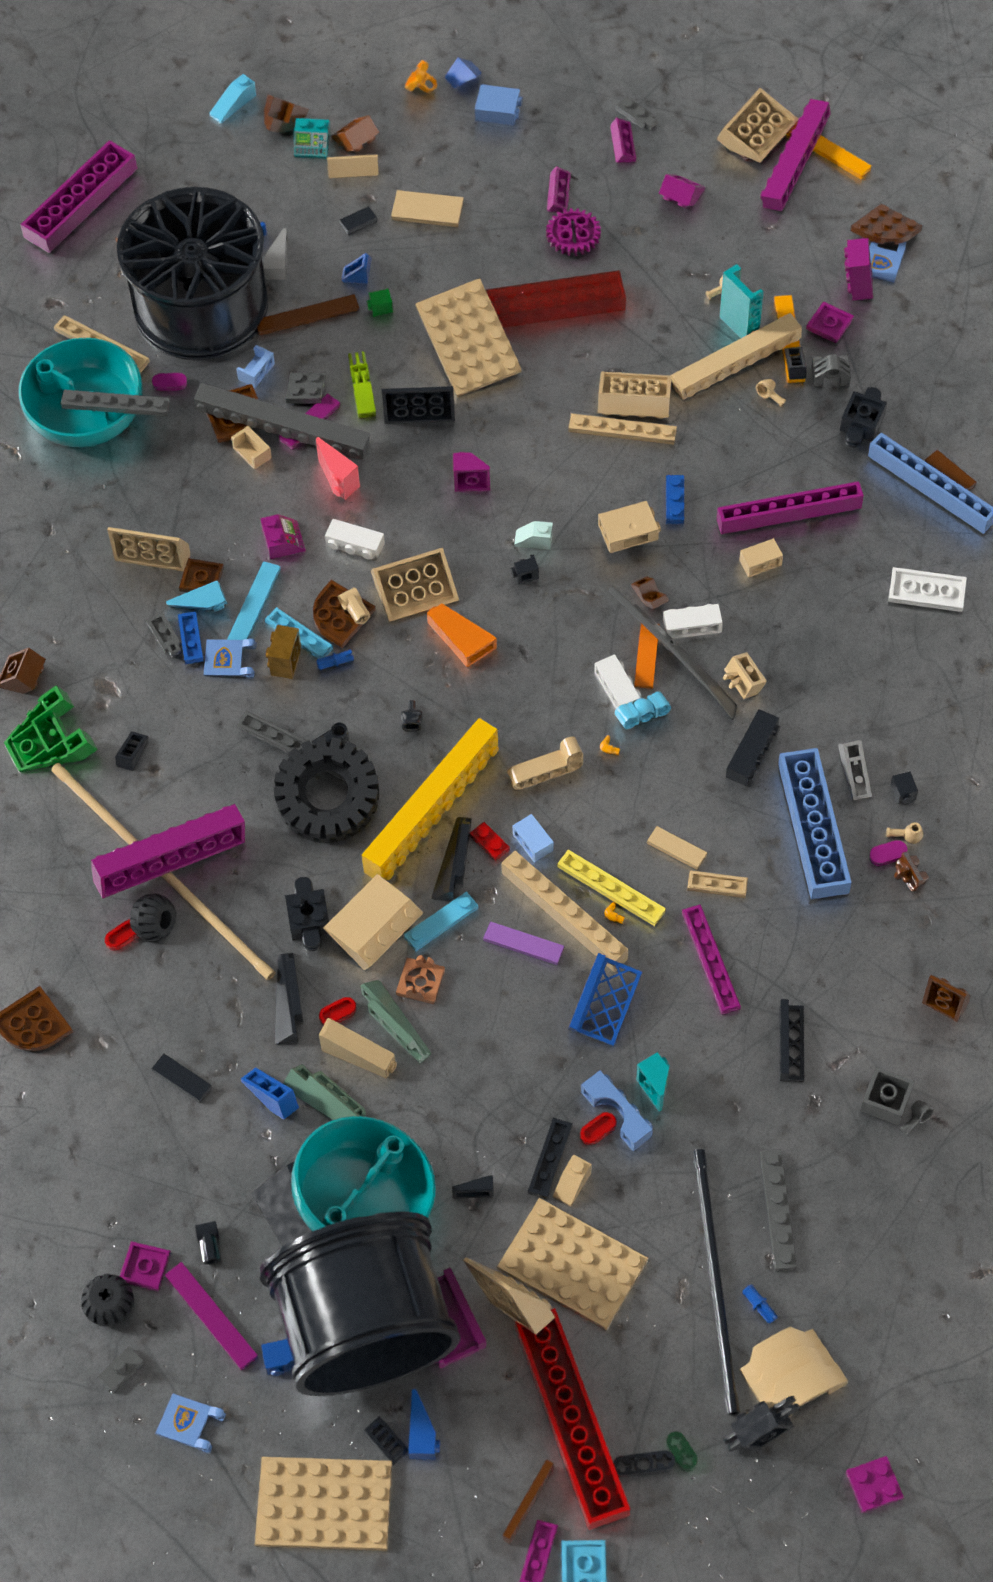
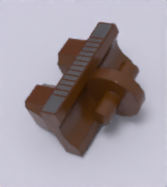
M903 852L901 858L895 863L897 871L894 873V877L896 880L902 879L910 891L914 892L920 885L926 883L929 876L926 871H918L917 867L920 865V861L917 855L910 856L908 852Z

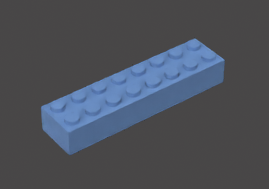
M818 748L780 753L778 766L810 898L817 899L849 894L851 879Z

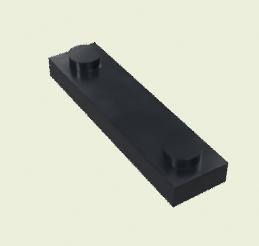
M553 1117L528 1188V1194L548 1199L573 1123Z

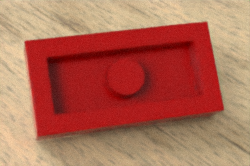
M482 822L470 832V837L495 862L510 850V846L485 822Z

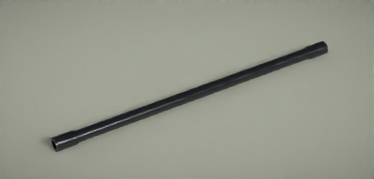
M696 1149L693 1151L698 1179L726 1392L727 1414L737 1415L740 1413V1407L736 1392L707 1176L706 1154L704 1149Z

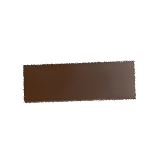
M938 449L925 459L926 463L968 491L976 486L977 482Z

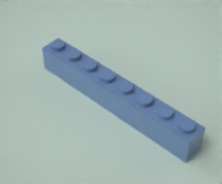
M880 433L870 443L868 457L983 534L993 525V507L883 433Z

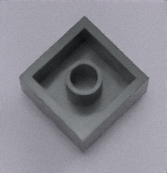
M876 1067L860 1111L899 1125L915 1081Z

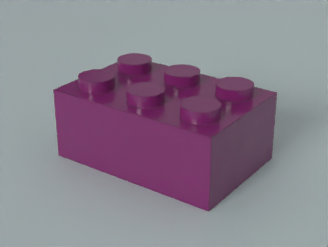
M868 238L847 240V247H844L845 258H848L845 261L848 294H852V301L873 299L872 266Z

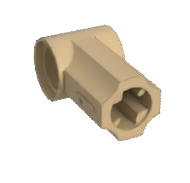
M355 587L338 595L341 606L344 610H348L356 624L367 622L370 618V613L362 603L361 596Z

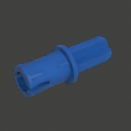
M350 649L317 659L316 664L318 669L322 670L354 661V657L351 655L352 651Z
M750 1284L742 1291V1294L753 1305V1310H757L767 1323H772L777 1319L778 1316L766 1302L767 1299L759 1294L753 1284Z

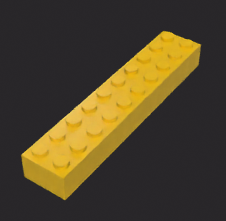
M481 718L477 719L363 852L362 862L365 874L371 878H374L377 874L385 880L392 878L395 869L404 864L406 856L410 852L415 851L418 842L422 838H426L430 828L440 821L441 815L452 807L456 797L459 798L463 794L467 784H471L479 770H483L486 767L490 757H494L499 750L498 729Z

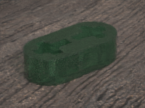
M678 1431L671 1432L666 1439L668 1451L674 1455L675 1461L681 1470L685 1472L693 1471L697 1466L698 1458L682 1433ZM672 1438L681 1440L679 1444L681 1450L676 1445H671ZM683 1453L686 1455L687 1458H693L691 1461L692 1465H689L688 1463L683 1464Z

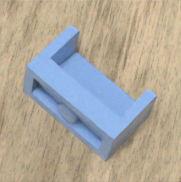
M258 345L254 347L255 356L246 368H237L238 380L248 385L252 384L255 388L275 364L273 353Z
M532 814L512 826L513 836L534 863L554 851L553 840Z

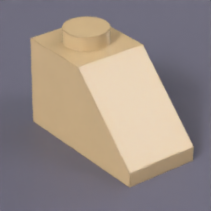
M573 1155L561 1175L553 1198L571 1207L591 1174V1164Z

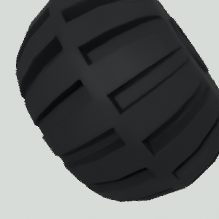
M158 893L146 894L136 900L130 913L132 930L139 938L147 942L165 939L171 933L176 923V909L173 903L167 897Z
M104 1274L94 1277L95 1279L87 1283L81 1297V1307L85 1316L94 1324L104 1327H111L121 1323V1321L129 1316L134 1304V1293L130 1284L115 1274Z

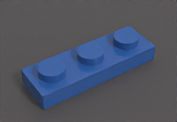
M666 475V524H684V475Z
M196 611L178 614L185 665L204 662Z

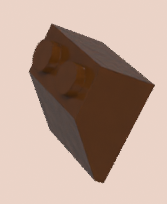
M29 647L8 655L0 674V688L22 694L33 691L38 684L39 675L44 670L43 665L46 659Z

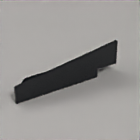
M456 818L431 896L433 900L453 901L455 885H463L472 818Z
M293 952L280 954L277 961L275 1044L277 1045L297 1042L296 1023L303 1022Z

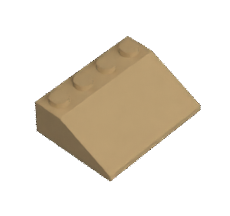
M759 88L722 129L717 140L729 150L761 163L795 125L798 118L763 89Z
M601 372L598 413L603 415L619 414L624 417L636 415L641 418L653 416L658 419L669 417L671 376Z
M111 527L107 529L115 561L184 571L187 560L191 555L189 544L180 538Z
M443 548L371 570L376 590L389 622L430 610L441 603L446 605L459 601Z
M377 874L323 928L363 970H366L382 956L423 912L410 898Z
M467 1257L463 1259L490 1304L533 1333L537 1334L555 1318L550 1310L552 1306L546 1299L543 1298L541 1300L534 1291L529 1292L521 1283L518 1285L511 1276L506 1277L502 1273Z

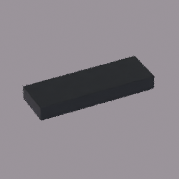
M164 1053L151 1068L154 1073L199 1103L212 1088L210 1083Z

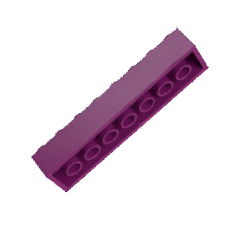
M109 140L20 224L23 237L50 253L137 170L135 155Z
M235 804L224 806L213 813H206L200 818L188 820L182 825L170 827L164 832L152 834L146 839L134 841L128 846L116 848L104 855H98L91 860L93 882L103 899L245 843V821Z

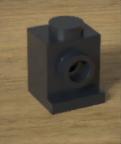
M534 554L530 555L529 559H521L514 562V567L510 568L513 578H516L518 584L539 579V567Z

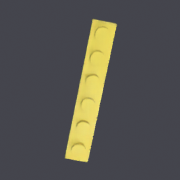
M569 849L557 863L559 869L653 926H656L666 912V908Z

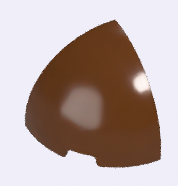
M268 95L264 110L265 126L272 132L290 131L295 128L296 118H305L309 109Z

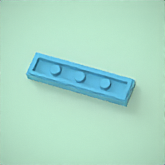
M277 607L265 618V623L273 629H276L277 625L299 628L301 647L317 659L326 657L333 650L332 644Z

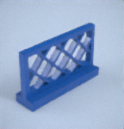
M598 953L568 1030L614 1046L642 971ZM607 963L615 966L618 974L607 977L605 972ZM627 972L636 974L634 982L626 985L622 974ZM619 976L623 987L613 990L609 980ZM607 982L611 992L600 996L597 987L599 984ZM625 989L628 998L626 1001L619 1003L615 993ZM612 994L616 1005L606 1009L602 998ZM599 1000L603 1011L593 1014L590 1005L592 1002ZM618 1007L621 1014L620 1019L612 1022L607 1011ZM605 1013L609 1024L599 1027L595 1017ZM592 1018L596 1029L590 1032L581 1029L584 1021ZM611 1026L614 1033L612 1039L604 1038L600 1030Z

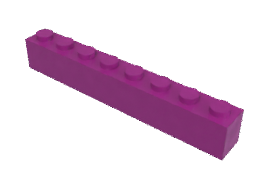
M810 99L808 105H805L803 115L799 117L796 129H793L784 152L780 154L778 164L774 166L771 178L769 177L765 190L761 192L760 199L762 200L763 208L783 211L831 115L829 102Z
M859 481L718 507L716 520L722 535L861 509L864 495Z

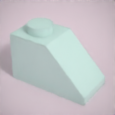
M533 521L517 529L514 547L551 550L553 523Z

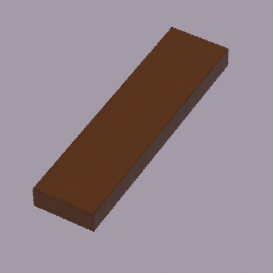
M549 1460L544 1462L503 1533V1540L506 1543L511 1544L553 1472V1462Z

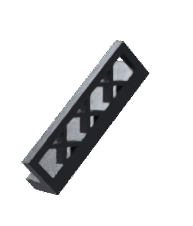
M781 999L779 1006L780 1081L804 1082V1006L789 1005V999ZM789 1011L799 1012V1018L795 1022L789 1018ZM793 1027L800 1033V1036L795 1040L789 1036V1031ZM793 1046L800 1051V1054L795 1059L789 1055V1050ZM795 1065L800 1070V1076L789 1075V1068Z

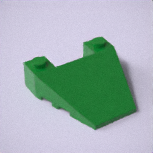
M57 685L37 700L39 703L32 711L29 710L26 714L27 718L21 725L18 724L4 741L19 772L51 767L57 763L67 764L82 761L98 750L91 736L79 728L72 734H68L60 717L71 710L74 705L68 694Z

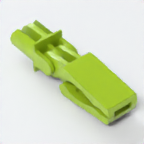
M361 351L363 363H360L359 354L355 352L356 364L354 365L352 355L348 353L352 383H355L353 387L359 419L376 416L371 381L368 382L370 377L365 351Z

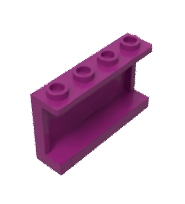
M451 1267L443 1270V1275L437 1278L449 1317L456 1322L460 1342L452 1352L436 1362L440 1369L487 1348L485 1337Z

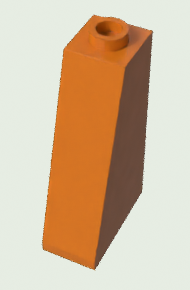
M441 603L437 607H432L427 612L428 624L466 667H469L497 649V638L446 605Z

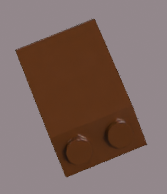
M930 975L922 1003L958 1022L969 1004L971 995L965 989L951 985L944 978Z

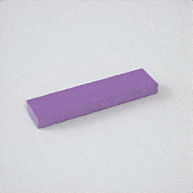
M491 921L483 938L485 942L554 965H558L564 951L563 945Z

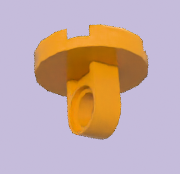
M424 60L416 66L418 68L415 72L411 73L405 84V88L410 92L416 86L426 93L432 92L437 87L436 79L426 72L429 64ZM430 81L432 88H428L425 82Z

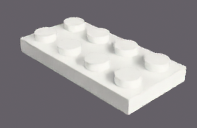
M893 567L888 602L962 612L967 577Z

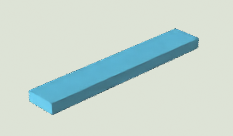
M263 561L227 640H245L250 638L281 570L279 565Z

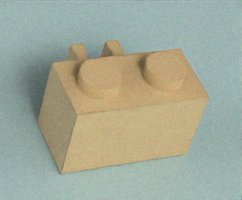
M747 652L733 656L724 669L726 674L723 679H730L732 682L729 684V688L736 687L743 699L758 695L767 682Z

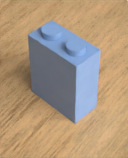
M481 84L475 106V121L515 125V120L519 119L520 109L518 108L522 106L523 97L520 96V89Z

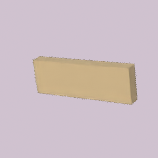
M656 826L647 840L648 845L696 870L699 869L707 856L706 851Z
M690 870L687 891L746 898L748 878Z

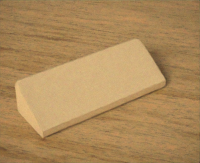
M377 155L327 158L329 178L379 175Z

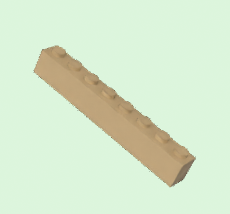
M789 313L672 374L671 386L682 400L692 397L695 393L707 389L718 381L724 380L727 376L753 365L756 361L768 357L771 353L783 349L792 342L798 341L802 336V326Z
M514 851L501 863L502 874L595 956L600 953L622 964L628 960V948L517 851ZM607 963V966L615 972V966Z

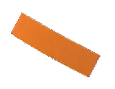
M642 623L634 687L653 689L658 639Z

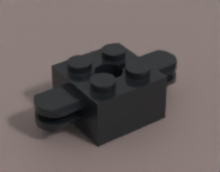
M869 387L864 394L853 391L840 424V431L846 432L845 443L847 446L857 448L861 445L863 438L870 441L875 439L887 407V402L881 400V391L878 388Z
M300 877L294 883L295 894L285 895L292 941L302 939L306 950L316 951L321 948V936L328 935L323 928L329 922L324 889L314 890L310 878Z
M789 1396L779 1403L761 1401L753 1406L754 1410L751 1412H744L736 1417L737 1421L731 1424L734 1432L723 1438L724 1443L729 1444L727 1446L728 1451L732 1452L740 1447L760 1449L792 1429L794 1426L789 1416L800 1410L798 1403L793 1404L796 1402V1398Z

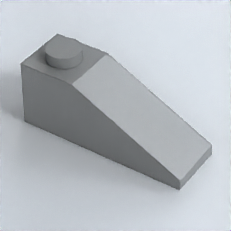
M282 229L265 254L263 263L265 280H286L287 229Z
M862 741L838 744L842 766L852 799L872 797Z

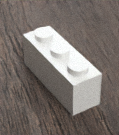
M332 519L325 534L326 546L334 550L345 551L351 555H359L368 560L377 561L385 544L384 533Z
M706 604L699 607L690 606L684 609L663 611L665 632L673 639L722 632L723 622L719 604Z
M612 655L595 663V674L615 709H617L622 704L630 702L633 704L642 696L640 691L634 688L631 676L627 675L624 671L623 662L621 660L618 661L616 655Z

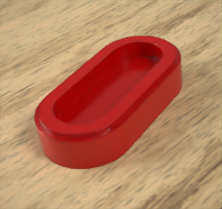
M130 919L106 934L105 944L108 949L113 951L120 950L138 938L131 928Z
M344 997L325 1006L319 1012L320 1023L324 1026L327 1018L341 1023L354 1016L357 1011L356 1002L350 997Z
M609 1112L598 1115L582 1127L580 1131L581 1141L589 1146L600 1142L616 1129V1117Z

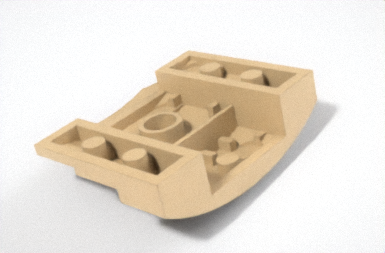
M788 1327L754 1346L750 1362L740 1369L759 1402L779 1403L789 1396H794L796 1402L793 1404L798 1403L799 1406H802L825 1392L828 1395L847 1385L848 1382L840 1367L834 1362L813 1329L803 1332Z

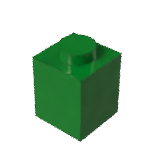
M389 288L368 293L369 300H366L368 311H372L373 317L393 313V302Z

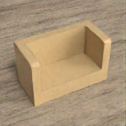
M249 426L231 437L233 448L254 469L272 458L270 447Z
M771 539L740 550L739 560L747 576L751 577L782 566L783 554L775 540Z

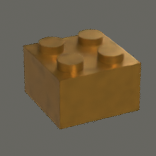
M277 625L275 631L271 633V646L266 649L267 667L270 668L271 676L293 679L302 649L299 628Z

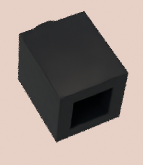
M911 771L892 776L890 786L897 804H909L916 800L918 789Z

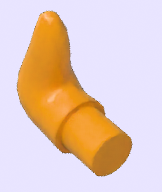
M607 735L601 742L600 749L604 753L619 756L620 748L609 745L610 736Z
M613 901L605 909L604 915L613 922L623 924L625 917L614 912L616 903Z

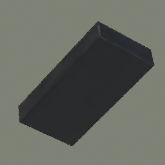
M368 206L339 219L346 233L351 234L377 222V216Z

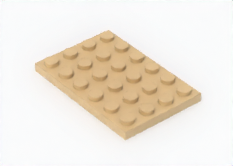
M480 278L416 303L418 313L451 386L454 388L456 397L522 372Z
M539 1198L499 1262L497 1269L607 1331L646 1265L648 1258Z
M262 1457L255 1546L387 1551L392 1461Z

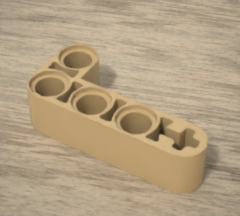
M567 737L561 741L560 750L514 765L507 770V774L514 789L521 790L578 770L583 765V752L576 737Z

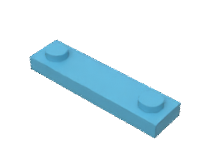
M466 891L405 933L404 939L416 952L476 911L478 904Z

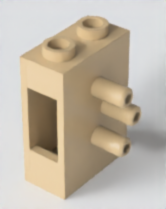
M647 501L598 514V526L610 553L658 540L661 527L659 522L655 521L654 510L652 507H649Z

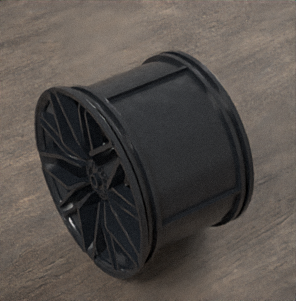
M177 188L163 192L143 202L128 216L122 225L117 239V257L120 268L127 278L135 321L144 339L162 353L185 360L215 359L239 350L257 335V327L260 325L263 317L267 316L268 295L262 262L264 236L260 221L247 204L229 193L213 188ZM218 273L242 274V276L227 287ZM172 277L173 297L153 291L154 288ZM210 277H215L222 287V291L219 290ZM177 280L184 283V290L187 291L185 298H178ZM203 281L215 292V294L193 298L200 282Z
M397 1211L340 1221L307 1233L287 1243L262 1263L258 1271L261 1283L269 1288L271 1298L277 1303L294 1363L292 1376L298 1392L309 1396H333L374 1388L414 1374L441 1360L457 1347L460 1342V1335L456 1322L449 1317L430 1256L432 1245L429 1237L432 1233V1226L426 1216L414 1212Z

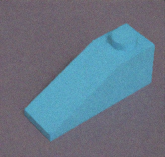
M244 74L239 76L229 85L210 111V116L220 123L227 120L256 97L255 82Z
M218 581L166 601L170 608L219 611L224 608V605L228 604Z

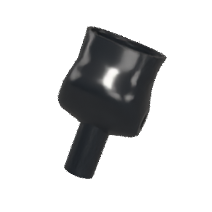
M410 700L408 702V710L401 712L402 729L406 732H417L422 728L423 715L421 710H416V701Z

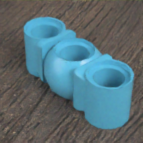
M658 691L647 696V699L640 698L633 704L630 702L620 705L615 710V716L625 729H630L635 725H639V721L647 722L653 717L657 718L658 716L662 717L668 714L671 710V705L662 692Z

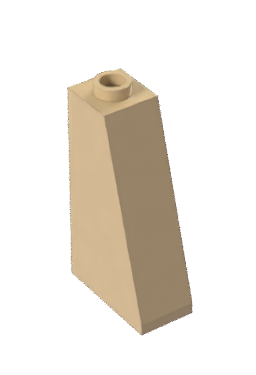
M327 1018L319 1033L321 1050L386 1079L389 1073L394 1072L397 1065L394 1053Z

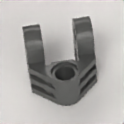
M829 355L823 359L822 356H812L814 387L823 386L824 378H839L840 386H850L851 374L848 355Z

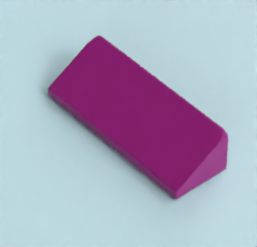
M616 117L610 125L615 160L617 163L635 162L636 153L631 122Z
M557 166L550 173L547 211L563 213V209L568 212L571 172Z

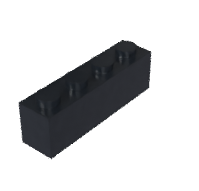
M758 709L727 766L726 778L744 786H747L750 780H754L757 766L762 765L765 751L770 750L773 736H777L781 726L778 725L779 717Z

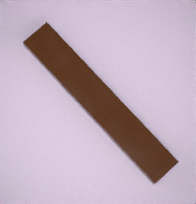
M355 294L266 316L263 317L260 325L257 327L258 333L261 336L360 310Z

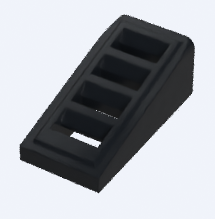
M802 347L785 348L789 379H805L807 377V366Z
M131 731L115 756L116 766L133 771L149 737Z
M493 1175L452 1186V1198L494 1197Z
M380 1416L364 1429V1435L389 1461H392L393 1465L409 1452V1448ZM379 1427L382 1428V1429H381L379 1432H377L375 1435L372 1434V1433L375 1432ZM385 1433H387L388 1436L385 1437L381 1442H379V1439H380ZM393 1439L394 1442L386 1449L384 1446ZM399 1446L400 1449L392 1456L390 1453Z

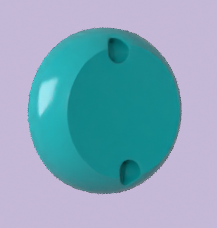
M95 338L69 339L44 349L26 366L19 383L21 409L30 426L44 438L68 447L83 448L105 443L122 433L134 420L136 414L64 409L61 407L64 390L143 396L141 375L133 358L119 346Z
M343 1117L320 1126L301 1146L295 1158L291 1176L294 1203L300 1216L311 1231L351 1218L365 1217L383 1212H414L428 1218L435 1200L436 1185L434 1173L421 1147L396 1126L370 1117Z

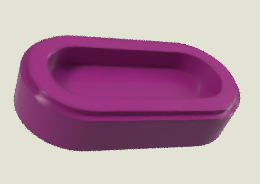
M158 373L153 376L152 385L158 391H180L186 388L187 378L182 373Z
M895 840L873 847L870 851L869 859L872 864L883 866L898 861L902 856L901 854L907 852L908 849L904 842Z

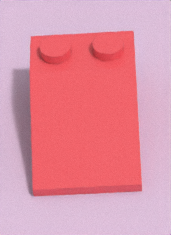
M318 437L316 438L320 465L333 493L346 500L360 487L358 466Z

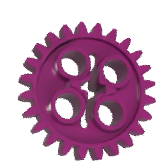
M570 208L569 212L563 209L562 214L557 212V216L552 215V220H548V225H546L547 242H551V247H555V251L561 249V254L568 252V256H570L571 252H574V255L577 256V253L580 252L584 255V250L590 252V247L595 248V244H599V239H601L600 222L596 221V216L592 217L591 212L586 214L585 209L582 212H579V208L576 211ZM571 221H574V231H575V235H576V238H575L576 243L573 242V233H572V224H571Z

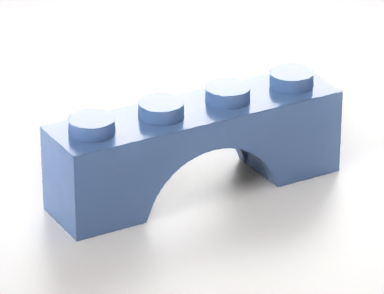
M598 1071L581 1084V1093L594 1107L608 1105L621 1113L624 1123L620 1130V1137L633 1151L652 1137L653 1126L647 1118H642L638 1108L626 1100V1095L621 1089H616L609 1075H604L601 1071Z

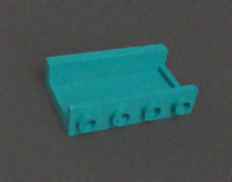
M736 264L723 272L720 318L740 338H743L760 329L764 291L759 289L753 293L740 281L741 267Z

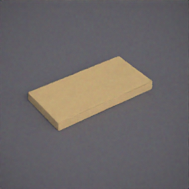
M397 190L391 220L458 227L464 197Z

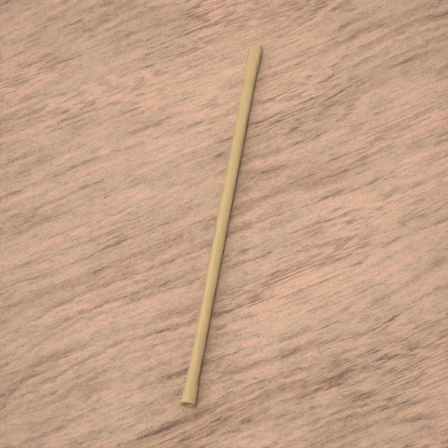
M60 763L52 767L51 771L62 782L66 783L128 845L138 841ZM171 872L161 876L232 944L267 981L274 977L276 972L237 937Z

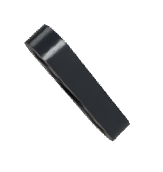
M663 1450L618 1456L614 1459L613 1464L618 1477L627 1478L670 1472L674 1468L675 1457L670 1451ZM653 1457H656L655 1462L662 1461V1457L671 1460V1462H668V1466H664L663 1463H656L657 1468H653ZM640 1459H647L650 1463L649 1468L646 1470L640 1469L637 1465ZM631 1460H634L635 1471H632V1466L626 1467L624 1472H621L620 1468H616L619 1466V1462H623L627 1466L631 1465Z

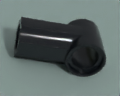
M337 722L332 725L329 731L317 738L325 737L326 742H331L332 737L340 738L342 743L346 744L349 740V733L344 723ZM338 732H344L341 736L336 735Z
M216 1221L195 1225L203 1263L208 1265L217 1264L221 1261V1253L218 1244L219 1234Z

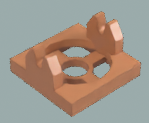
M423 955L418 956L416 960L407 958L396 995L435 1004L445 967L434 964V960L430 957L424 959ZM421 968L420 974L415 977L408 975L413 969ZM428 970L434 974L435 982L428 980L426 976ZM424 978L426 984L424 986H417L415 984L416 979ZM406 982L413 983V986L407 987ZM427 987L433 988L426 993L423 991Z

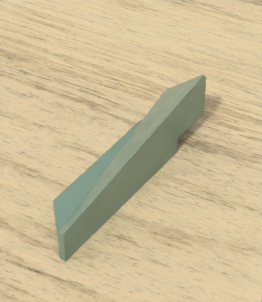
M375 980L363 983L361 985V993L369 1001V1013L421 1064L431 1055V1052L381 981Z
M301 1064L292 1068L283 1082L284 1085L294 1091L296 1097L332 1120L351 1116L364 1117L366 1114L364 1107L322 1071L312 1074Z

